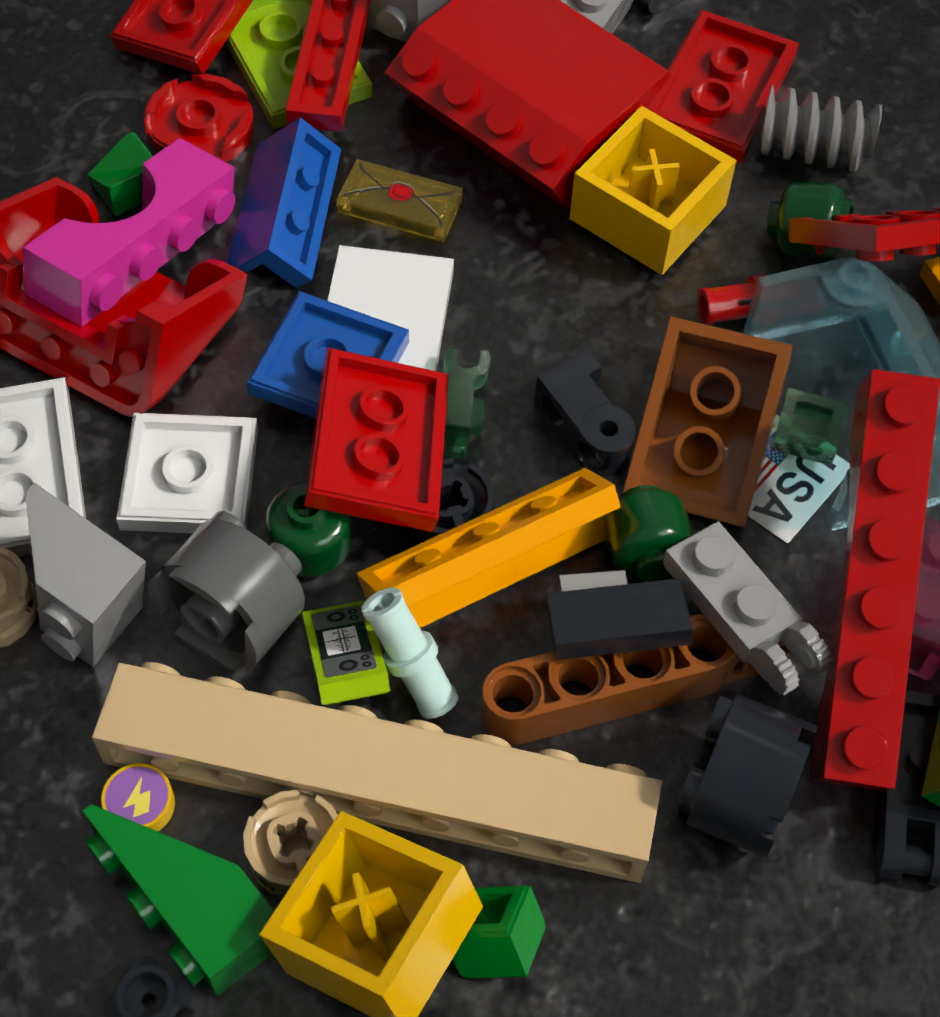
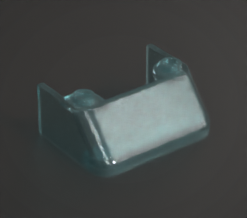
M843 258L758 277L743 334L772 339L855 320L879 370L940 378V343L921 306L911 295L874 264L868 261L857 260L856 258ZM940 391L927 507L940 504ZM850 469L847 470L827 518L831 531L848 527Z

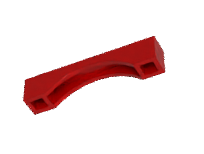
M872 369L856 390L849 448L850 498L844 573L831 651L833 661H831L832 666L827 670L817 714L816 725L818 727L814 739L810 780L872 790L895 789L940 378Z

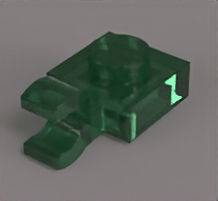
M449 346L445 353L443 373L449 374L443 457L465 459L469 436H481L484 399L473 398V391L481 388L486 383L491 357L488 350L480 349L478 365L473 368H464L456 361V347Z

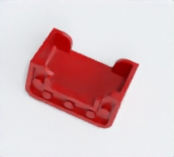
M58 177L0 201V349L56 379L65 377L67 385L120 414L133 417V413L143 414L161 402L237 311L242 302L248 274L224 261L208 259L198 263L190 270L186 286L156 272L149 280L140 282L123 295L110 310L102 311L86 325L80 327L25 295L22 247L64 218L86 223H99L96 205L89 195L80 188Z

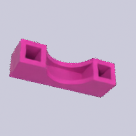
M181 138L177 139L143 163V211L130 218L110 223H86L64 218L22 247L25 295L83 327L102 311H108L114 307L123 295L140 282L153 277L161 266L178 253L188 250L196 239L213 226L227 220L235 205V195L233 193L235 167Z

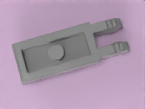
M719 521L666 550L663 559L666 570L674 579L680 578L682 589L744 663L749 661L775 692L777 691L780 695H785L799 686L798 681H800L795 665L791 663V660L786 657L785 652L777 644L779 642H782L797 661H800L802 666L808 672H812L813 675H818L832 666V653L829 651V646L825 644L824 639L819 637V633L811 624L802 622V617Z

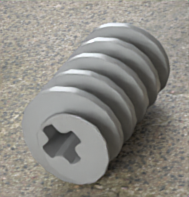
M771 84L759 137L761 155L768 156L776 142H781L783 159L790 160L797 147L803 146L805 163L812 164L819 151L824 150L827 168L833 169L841 155L844 154L847 155L849 172L855 173L864 158L870 160L881 122L882 105L875 104L868 116L864 118L862 101L853 100L846 112L842 114L839 97L831 96L824 108L820 110L817 93L809 92L802 104L798 106L795 88L788 87L777 102L775 101L773 84Z

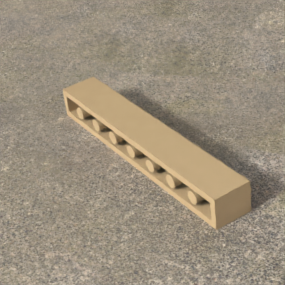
M154 662L143 663L141 667L124 663L118 664L92 736L103 763L122 768L136 763L149 764L160 769L170 779L264 800L281 791L299 789L301 794L316 797L318 794L333 805L337 814L343 811L368 823L641 883L649 861L662 780L649 778L643 770L626 764H611L606 768L580 763L574 755L561 750L544 749L539 751V753L511 748L507 741L492 735L478 734L470 739L446 734L439 726L423 720H408L404 724L377 719L374 713L358 706L343 705L336 710L313 705L307 698L289 691H275L271 696L245 690L238 682L224 677L213 676L207 678L206 681L180 676L173 668Z

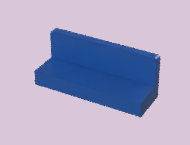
M301 117L258 144L227 264L245 273L262 264L296 288L312 281L341 153V148Z

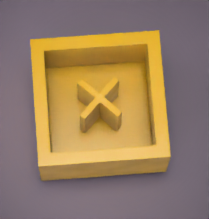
M641 106L574 173L569 219L663 275L726 206L737 160Z
M340 811L259 936L288 975L370 1017H418L482 910L483 905L463 864Z

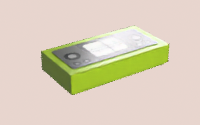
M366 600L302 612L322 705H330L390 692L388 672L377 635L362 612V606Z

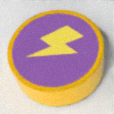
M144 763L130 764L117 770L107 780L101 796L103 809L156 831H160L169 822L175 808V796L167 776L157 767Z

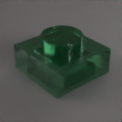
M788 387L771 450L831 466L837 452L848 403Z

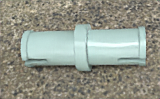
M392 587L376 592L364 602L362 612L365 619L370 622L385 649L384 662L393 676L401 677L416 702L422 717L430 719L446 714L456 705L458 694L455 687L450 684L436 658L438 646L429 632L420 629L406 605L400 589Z

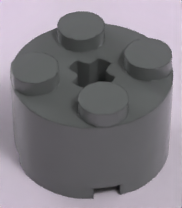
M226 511L216 512L210 520L201 524L148 583L149 597L158 614L162 617L170 609L174 616L182 623L175 634L189 648L219 667L233 671L241 662L246 663V671L253 669L298 617L305 606L304 592L296 577L302 570L301 562L297 556L282 544L272 543L268 545L262 539L246 530L239 519Z

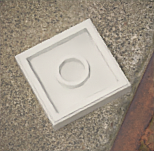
M133 413L116 518L119 529L123 531L194 533L201 524L210 520L216 512L226 511L239 519L247 530L258 437L257 418Z

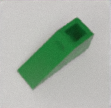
M91 804L83 810L94 834L84 840L86 845L108 875L120 868L132 883L134 888L126 893L125 897L148 929L151 930L161 922L175 940L176 944L169 948L167 953L192 987L204 979L218 997L272 954L259 934L274 913V910L239 865Z

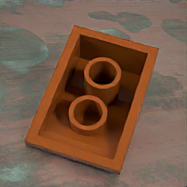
M670 316L623 493L637 486H656L679 497L688 514L745 528L790 365L793 345Z

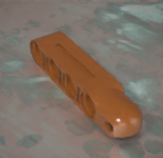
M704 614L690 616L693 628L692 645L556 660L555 652L552 651L505 663L494 668L487 675L482 689L481 724L487 735L499 737L507 741L511 746L522 745L708 696L719 691L725 684L760 676V674L749 661L744 663ZM782 642L777 643L787 657L790 651ZM703 649L709 651L717 660L714 662L698 660L690 653V650ZM642 665L650 669L655 676L646 679L634 677L627 671L626 667ZM568 681H579L587 685L592 692L577 696L568 693L561 685ZM514 697L522 700L528 707L521 712L510 713L502 710L496 703L503 698Z

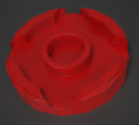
M209 74L191 75L192 81H185L178 84L177 78L165 83L150 96L144 109V123L147 141L156 154L181 138L220 160L228 162L235 159L249 146L255 131L252 106L242 87L227 78Z

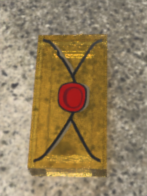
M356 159L337 198L338 213L444 242L462 203L463 188Z

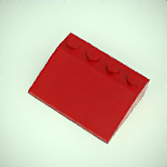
M451 0L417 27L384 72L408 100L568 211L571 208L574 173L641 106L647 108L671 77L667 69L560 0Z

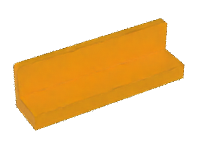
M583 468L357 572L356 574L364 596L367 600L380 590L392 587L400 589L405 603L420 628L605 541L607 536L604 515L621 507L615 485L587 468Z

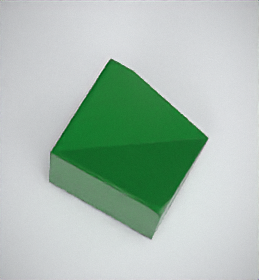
M130 132L124 136L87 174L90 183L115 217L142 204L143 163L153 156L135 132Z
M531 885L475 888L483 908L453 957L458 973L464 978L527 977L546 926Z

